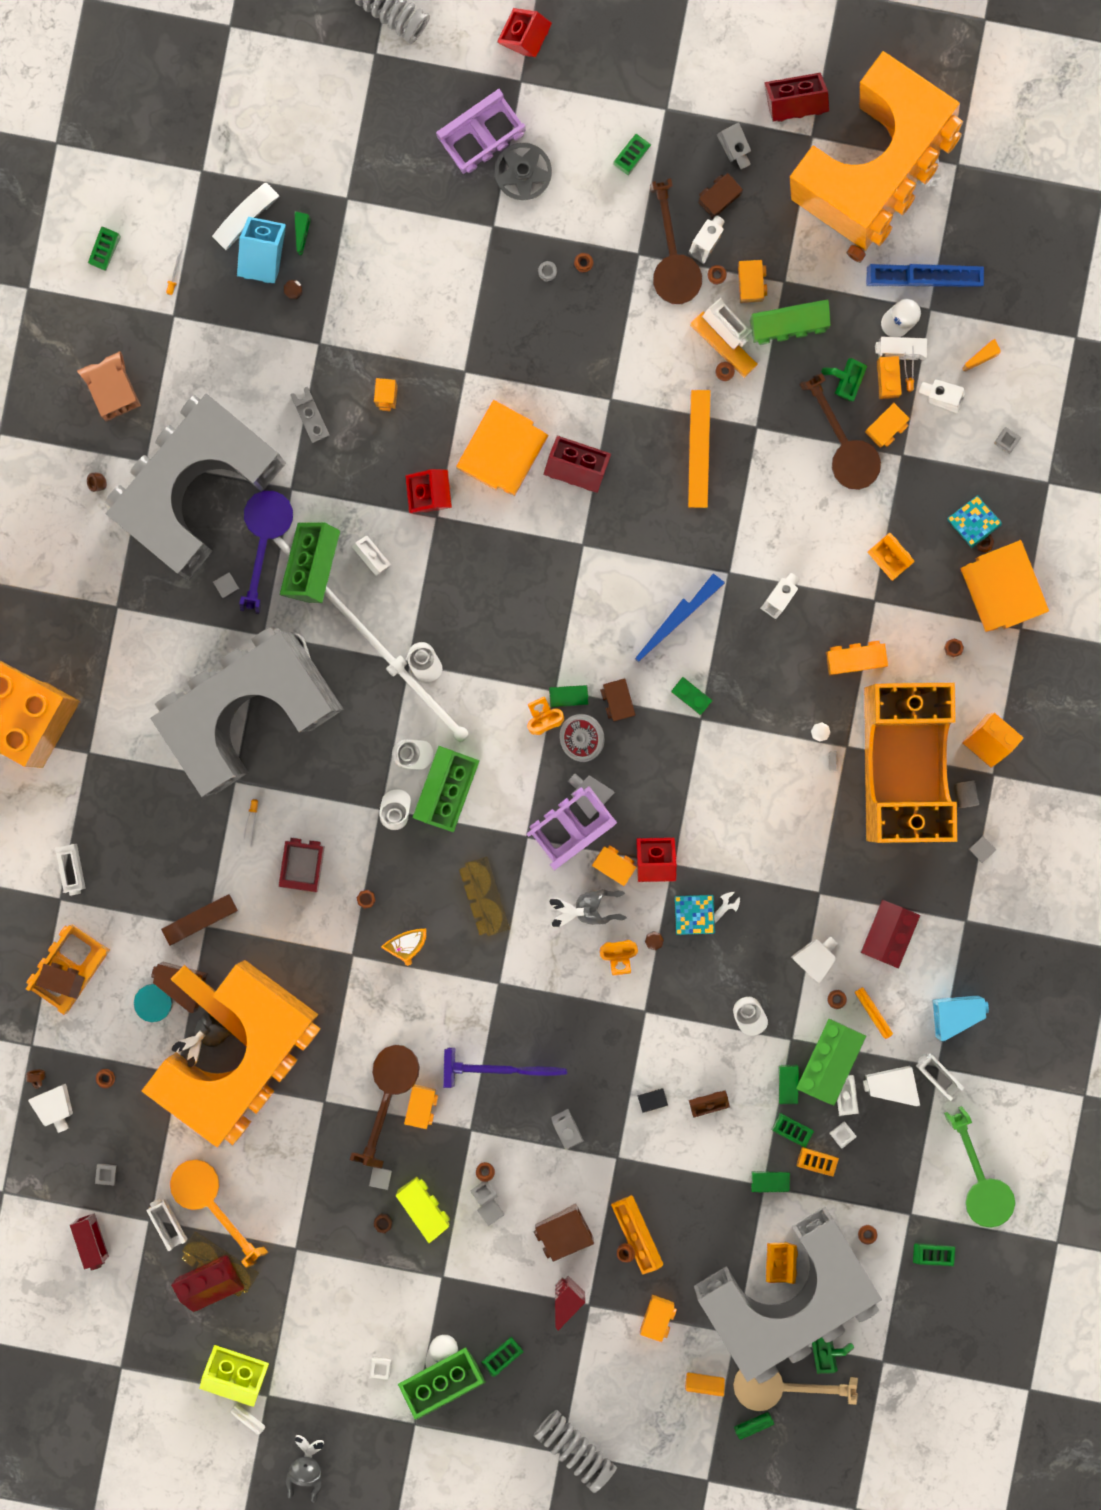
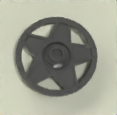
M530 143L513 144L503 150L496 161V182L502 192L513 199H534L546 190L551 181L552 167L546 153L536 145ZM517 148H530L523 157L512 151ZM540 154L546 162L548 172L537 166ZM504 157L509 169L499 176V166ZM545 182L538 191L531 194L532 183ZM516 184L520 195L511 193L504 186Z

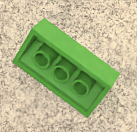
M822 300L753 313L749 320L753 343L758 342L759 345L770 343V340L773 339L785 341L789 339V336L796 335V338L807 336V333L815 332V334L825 333L826 329L830 327L829 301Z
M325 522L297 524L279 595L307 603L323 602L340 530Z
M438 746L412 818L454 832L480 760Z
M828 1019L796 1089L835 1106L867 1036L835 1020Z
M464 1348L402 1381L398 1386L414 1419H420L485 1384L486 1381L468 1349Z

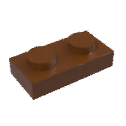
M726 1090L689 1100L693 1118L730 1108Z

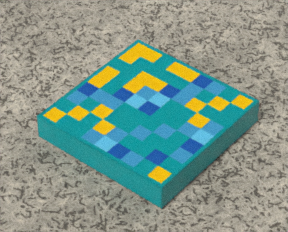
M978 495L947 518V521L971 548L1002 525L1001 521Z
M714 895L675 896L676 935L715 934Z

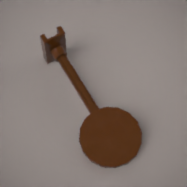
M670 178L665 183L660 182L656 184V181L650 184L651 193H657V199L660 200L669 256L664 258L654 271L653 285L656 293L664 301L671 304H684L691 301L699 293L702 286V273L699 265L692 258L677 254L668 205V190L672 187V180Z
M822 373L812 376L813 378L809 381L801 382L799 385L802 390L810 389L812 395L816 397L841 444L832 458L831 468L834 477L842 486L848 489L860 490L869 487L876 481L880 473L881 460L879 453L871 444L865 441H848L823 394L820 384L826 379Z
M392 1045L384 1048L377 1055L373 1063L372 1073L374 1082L379 1089L384 1091V1095L368 1144L365 1146L363 1154L351 1153V1161L382 1169L384 1161L374 1157L377 1150L375 1148L392 1095L407 1092L415 1085L419 1077L420 1066L418 1058L412 1050L405 1046Z

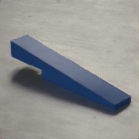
M870 264L867 266L866 286L982 287L984 286V267Z
M713 573L690 603L683 598L635 660L639 662L721 588L725 582Z

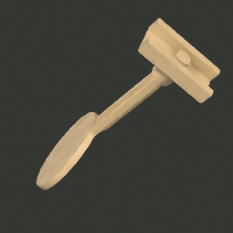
M739 1369L733 1384L735 1395L739 1402L746 1408L755 1411H764L775 1406L782 1397L783 1391L840 1394V1396H848V1404L855 1405L858 1398V1393H856L858 1378L850 1377L849 1385L840 1384V1386L784 1383L778 1371L771 1379L758 1383L755 1378L747 1382Z

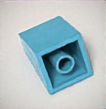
M248 217L239 239L237 276L265 283H275L279 273L286 224Z
M980 996L933 999L936 1038L945 1041L984 1020L986 1013H989L988 1002H985V999Z

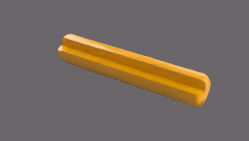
M863 987L856 990L857 998L883 1038L891 1037L893 1032Z

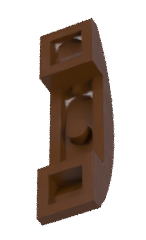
M230 894L161 930L169 946L237 912L238 909Z

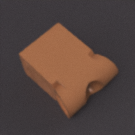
M121 351L106 357L100 364H91L77 370L87 383L99 413L105 421L141 406L126 374Z

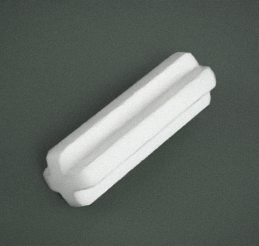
M236 1404L232 1408L231 1413L257 1435L263 1432L265 1425L243 1407Z

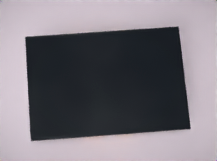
M663 1088L637 1095L642 1113L668 1106Z

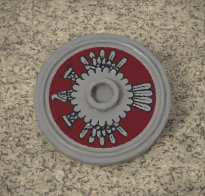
M577 714L569 717L563 723L560 730V743L564 752L571 759L579 762L593 760L601 753L604 747L605 737L603 729L593 717L586 714Z

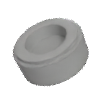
M545 261L540 264L538 275L543 281H552L557 276V267L553 262Z
M830 751L829 770L836 771L837 751Z

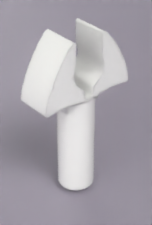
M734 892L720 896L723 899V904L714 913L715 923L728 909L737 911L740 897L734 903L728 904V899Z

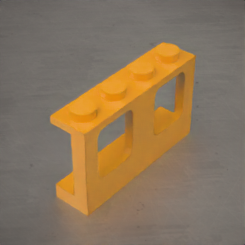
M73 924L63 927L59 933L61 937L58 942H53L48 949L50 952L46 959L43 958L37 966L39 970L36 974H32L26 982L29 984L26 990H31L58 1008L57 1011L63 1015L69 1012L77 999L62 994L56 997L46 989L36 986L43 964L51 966L52 962L63 965V970L67 971L68 968L78 970V975L85 977L80 995L110 951V949ZM71 934L91 947L90 953L81 965H77L60 953L61 947Z

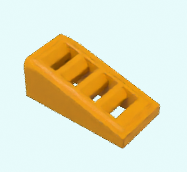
M991 340L966 362L962 368L963 371L966 372L997 357L1001 350L996 340Z
M802 1147L796 1165L800 1168L833 1177L839 1158ZM807 1154H810L809 1162L805 1164ZM814 1156H817L816 1164L812 1166ZM821 1158H825L823 1167L821 1169L819 1168ZM832 1160L830 1170L828 1171L826 1170L828 1161Z

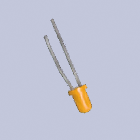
M182 249L177 256L172 281L167 282L166 293L168 295L173 294L174 288L177 285L174 282Z
M912 346V378H908L907 376L906 352L904 355L905 373L907 377L905 379V382H907L908 392H912L914 390V346Z
M256 799L251 800L250 809L248 810L250 813L255 812L250 847L252 845L258 800ZM246 821V825H245L244 839H243V840H245V832H246L247 821Z

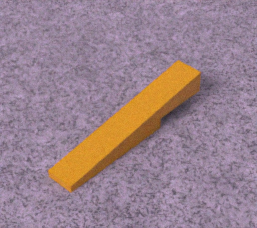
M691 390L688 508L708 507L711 390Z
M184 965L171 980L247 1046L246 1031L239 1017L215 999L213 994L216 991Z

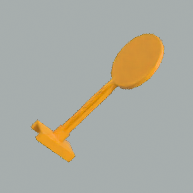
M189 1160L179 1165L173 1172L170 1181L171 1194L175 1201L183 1208L190 1210L203 1209L207 1206L241 1246L242 1251L246 1255L241 1261L245 1267L255 1265L257 1263L256 1260L260 1256L266 1255L268 1251L264 1246L255 1249L251 1243H248L214 1202L220 1187L219 1177L215 1169L207 1162L201 1160Z

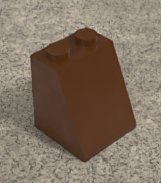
M161 962L154 966L151 977L154 978L153 983L188 1012L194 1013L198 1011L199 1004L171 980L182 966L167 962ZM190 969L206 982L208 973Z
M576 1203L535 1224L536 1230L533 1231L538 1242L542 1240L545 1246L542 1249L547 1259L551 1257L553 1262L594 1244V1237Z

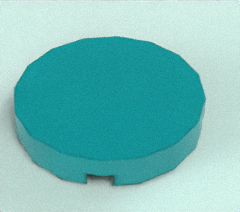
M155 984L142 987L134 998V1009L137 1015L144 1021L152 1023L166 1018L173 1005L172 998Z

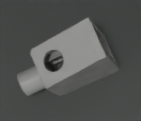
M739 122L717 134L730 162L736 160L740 169L751 165L746 155L751 152V149ZM735 145L740 148V152L735 150Z
M575 773L568 780L576 789L575 791L581 787L584 790L589 786L603 805L615 793L590 775L583 781ZM582 796L576 800V803L586 816L591 819L597 810L586 796Z
M569 1109L551 1117L554 1128L565 1150L584 1142Z

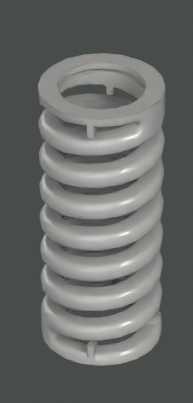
M355 0L358 6H363V9L366 12H371L374 18H380L382 24H388L389 29L396 30L397 35L403 37L410 44L417 40L430 19L429 14H423V10L418 9L412 16L409 24L403 28L404 23L415 9L414 3H409L399 20L395 22L396 17L404 8L407 0H398L388 16L387 12L396 0H386L380 10H378L379 5L384 0H375L372 4H370L371 0Z
M555 1410L541 1423L533 1436L542 1443L544 1435L549 1430H553L552 1428L557 1425L551 1436L544 1442V1446L549 1447L558 1436L565 1432L560 1441L553 1447L551 1453L553 1455L557 1454L572 1439L567 1449L559 1456V1461L563 1462L572 1451L579 1447L576 1454L566 1464L568 1469H571L582 1456L588 1453L583 1462L575 1469L574 1475L579 1476L595 1460L592 1467L581 1478V1482L586 1483L597 1470L602 1468L600 1473L597 1472L598 1476L594 1481L586 1485L593 1493H596L609 1481L617 1467L608 1458L603 1459L601 1451L595 1452L596 1447L593 1444L588 1445V1439L581 1437L579 1430H573V1425L566 1423V1418L561 1416L562 1414L558 1410Z

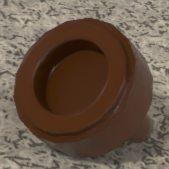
M90 473L87 476V486L90 491L98 492L106 489L107 482L101 473Z
M32 1070L25 1074L26 1081L31 1082L34 1088L40 1089L42 1087V1080L46 1078L44 1070Z

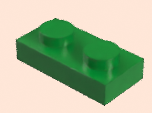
M684 677L671 690V693L700 716L713 701Z

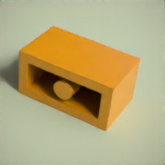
M762 260L739 261L740 303L763 302L764 296H767V284L763 283V277H766V265H762Z
M899 356L880 357L877 360L879 399L899 398L901 396Z
M376 378L374 402L376 407H380L379 410L391 411V408L396 409L398 388L396 380Z
M893 403L865 433L880 448L883 445L888 447L895 440L893 436L897 432L901 434L909 426L907 422L910 418Z
M610 845L608 848L604 846L592 866L625 886L636 869V866L633 865L635 861L626 855L623 859L617 855L619 851Z
M418 1085L412 1087L404 1122L405 1125L427 1129L428 1125H432L434 1114L431 1113L432 1106H436L438 1095L435 1094L436 1089Z
M652 1295L640 1328V1335L662 1342L663 1338H667L670 1331L669 1321L674 1319L677 1310L674 1308V1302Z

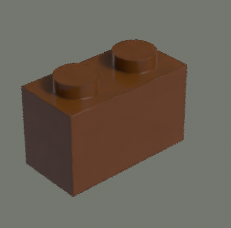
M729 173L725 176L721 174L714 180L713 183L715 185L710 189L708 187L699 194L698 203L713 219L743 192V189Z
M626 679L603 684L604 689H600L603 701L607 700L609 707L605 708L608 719L612 718L613 722L635 716Z
M52 962L51 966L43 964L36 986L78 999L85 977L78 975L79 971L68 968L67 971L63 970V965Z

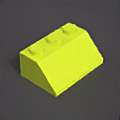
M415 1177L398 1189L396 1197L427 1242L430 1243L449 1227L448 1221H450V1218L445 1211H440L437 1206L439 1202L435 1196H430L426 1191L428 1186L423 1179L419 1180Z
M214 1345L199 1389L254 1407L269 1363Z

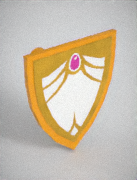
M426 928L399 934L382 945L381 948L401 959L405 965L409 966L412 964V958L421 950L425 943Z

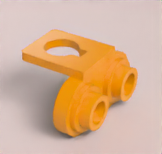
M545 697L528 704L533 718L528 722L527 728L533 735H541L554 727H559L564 721L563 712L560 709H550ZM538 704H544L543 711L539 712L534 710V708Z
M631 940L614 943L606 942L600 947V957L604 960H610L613 976L630 974L629 958L637 955L638 946ZM618 962H622L626 966L623 970H618L615 967L618 965Z

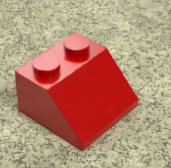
M513 8L497 43L523 56L536 57L552 23L538 11Z
M430 469L405 475L409 513L452 508L448 470Z
M636 838L638 882L676 881L675 838Z

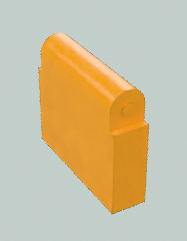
M493 399L456 468L496 491L500 488L506 493L515 496L549 435L534 427V422Z
M1021 540L975 558L976 562L969 563L960 568L985 632L996 630L1001 626L1003 629L1049 612Z

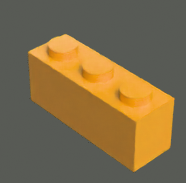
M880 641L868 642L869 646L861 647V643L851 644L848 649H842V646L830 647L831 651L826 652L829 675L888 667L885 643L880 644Z

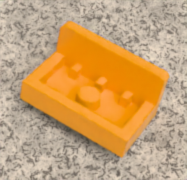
M891 533L887 534L867 552L892 581L914 563L911 555Z
M788 1242L767 1243L766 1282L796 1283L797 1245Z

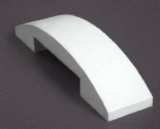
M264 183L228 216L212 237L227 250L239 238L248 217L257 218L280 196L267 183Z

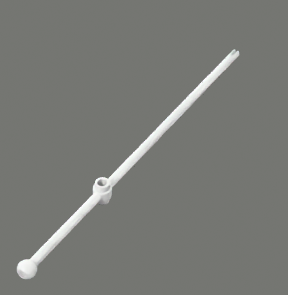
M281 537L272 539L289 557L291 548ZM326 586L324 595L389 663L386 670L393 677L399 674L454 732L455 740L462 742L469 735L467 729L459 727L405 670L404 667L408 664L402 656H399L397 659L394 658Z

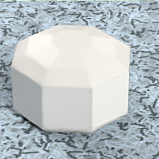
M824 723L815 724L811 730L812 738L819 742L827 740L830 735L829 726Z

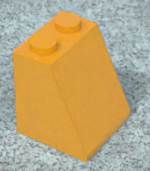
M994 712L986 714L962 743L992 768L1008 756L1024 737Z

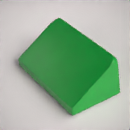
M587 685L549 688L550 707L589 705Z
M767 1411L736 1425L734 1429L739 1440H742L773 1426L774 1422Z

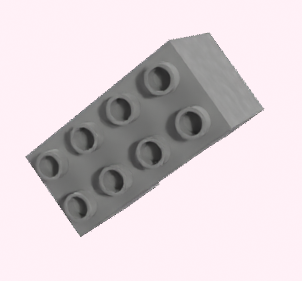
M207 393L201 399L194 395L185 403L180 413L186 418L176 429L169 425L160 433L155 443L161 448L151 459L143 455L130 471L136 478L126 489L118 485L105 501L110 506V509L105 513L172 570L187 580L194 575L213 552L191 533L184 521L182 500L189 484L202 473L215 469H225L238 473L258 490L264 491L286 464L278 452Z
M271 627L263 630L251 639L256 648L250 652L247 649L242 651L236 649L219 660L224 668L218 673L215 670L209 673L205 670L187 682L191 689L187 694H184L183 691L178 694L172 692L155 703L159 712L150 719L201 797L217 794L249 773L233 748L230 727L233 716L238 708L250 698L261 695L277 702L285 710L298 732L312 731L344 710L293 632H282L279 628L272 629Z
M826 1207L821 1208L792 1226L808 1253L810 1263L808 1279L802 1290L792 1299L779 1304H763L751 1299L740 1289L727 1266L694 1286L700 1305L747 1382L753 1378L758 1383L771 1379L778 1373L775 1365L788 1357L792 1363L804 1359L812 1352L809 1344L821 1337L826 1343L831 1342L845 1332L842 1325L855 1316L859 1322H863L879 1311L876 1304L882 1298Z

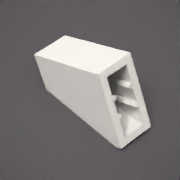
M911 1066L865 1075L866 1080L863 1081V1087L870 1096L920 1106Z

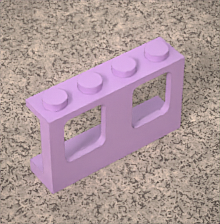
M497 89L441 128L436 134L439 141L464 174L474 171L480 162L490 160L493 157V153L497 150L502 151L507 148L508 143L513 139L515 141L520 139L524 135L526 128L504 99L501 90ZM503 112L515 129L496 141L485 126V122L497 113ZM467 134H472L483 151L465 163L454 148V143Z
M589 786L584 790L581 787L575 791L573 799L569 801L566 798L558 804L560 808L557 811L550 810L544 815L545 820L541 823L537 820L530 826L531 831L527 833L528 837L533 835L552 860L550 866L554 871L617 823ZM582 796H586L599 812V817L586 827L580 823L570 810V805ZM553 818H557L571 836L559 848H554L541 831V827Z

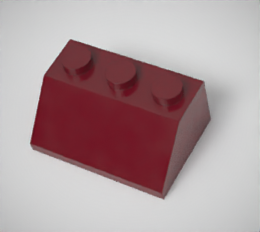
M821 72L764 82L769 113L773 122H782L786 119L803 118L808 115H821L829 112L828 90Z
M557 435L543 475L598 493L611 453Z
M882 900L860 953L899 969L921 915Z
M227 1254L177 1277L171 1285L180 1303L192 1312L198 1311L244 1289Z
M569 1276L565 1279L562 1277L555 1284V1328L558 1331L585 1304V1291Z

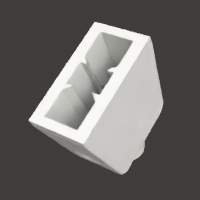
M715 216L712 221L707 219L692 242L688 255L705 264L724 229L722 226L725 221L721 217Z
M935 380L933 385L923 382L919 393L929 396V403L958 414L965 396V389Z
M792 573L786 579L782 578L760 609L777 619L798 590L795 585L799 578Z
M831 936L823 944L819 940L814 939L791 958L817 983H820L837 959L831 951L838 943Z
M66 1084L28 1100L44 1126L54 1123L58 1133L69 1129L65 1118L72 1115L73 1111Z

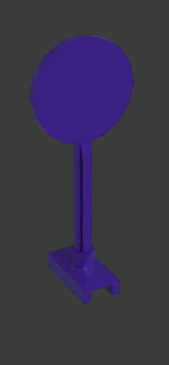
M261 491L254 494L247 501L244 508L246 526L260 540L250 589L247 591L246 597L241 596L240 611H244L246 606L248 609L255 608V614L260 613L261 605L260 600H258L257 589L267 540L283 536L290 529L293 522V509L289 500L283 494L275 491Z
M448 1047L444 1049L443 1088L454 1087L455 1074H463V1072L497 1074L517 1072L525 1075L555 1076L567 1074V1069L558 1067L516 1068L501 1065L464 1064L463 1062H455V1048Z

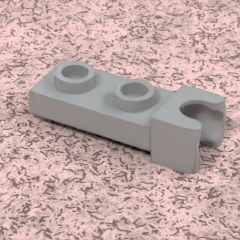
M305 387V397L303 399H298L294 393L290 394L312 443H315L330 436L309 388Z

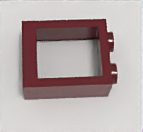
M290 838V841H285L278 887L318 892L325 846H320L321 842L309 840V844L301 843L302 839ZM291 847L318 850L314 883L286 879Z
M93 1213L78 1218L70 1224L84 1270L90 1268L91 1271L101 1268L109 1257L96 1215Z

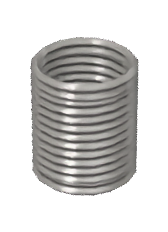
M975 780L955 784L959 808L979 805Z

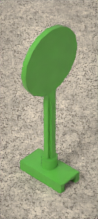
M962 1106L958 1107L960 1113L953 1116L945 1112L944 1115L948 1123L954 1130L960 1133L978 1180L967 1193L965 1202L967 1213L980 1226L988 1228L1000 1226L1008 1221L1014 1212L1016 1204L1014 1193L1001 1180L985 1179L967 1131V1125L971 1124L972 1120Z

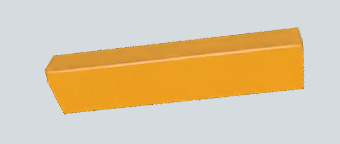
M703 311L690 323V326L745 378L758 364L739 345L733 350L704 320L702 316L705 312Z
M633 1195L612 1203L611 1206L627 1242L635 1249V1260L642 1275L658 1270L663 1266V1262Z

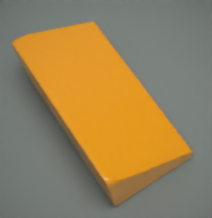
M689 1372L686 1374V1391L724 1396L725 1380L723 1377Z

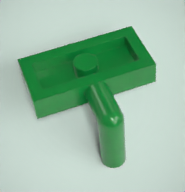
M848 358L844 371L837 368L824 367L821 372L823 375H834L840 378L835 394L848 401H854L867 365L853 358Z
M822 1337L812 1342L817 1374L837 1372L835 1356H846L854 1349V1345L848 1343L843 1348L834 1349L833 1341L826 1343Z

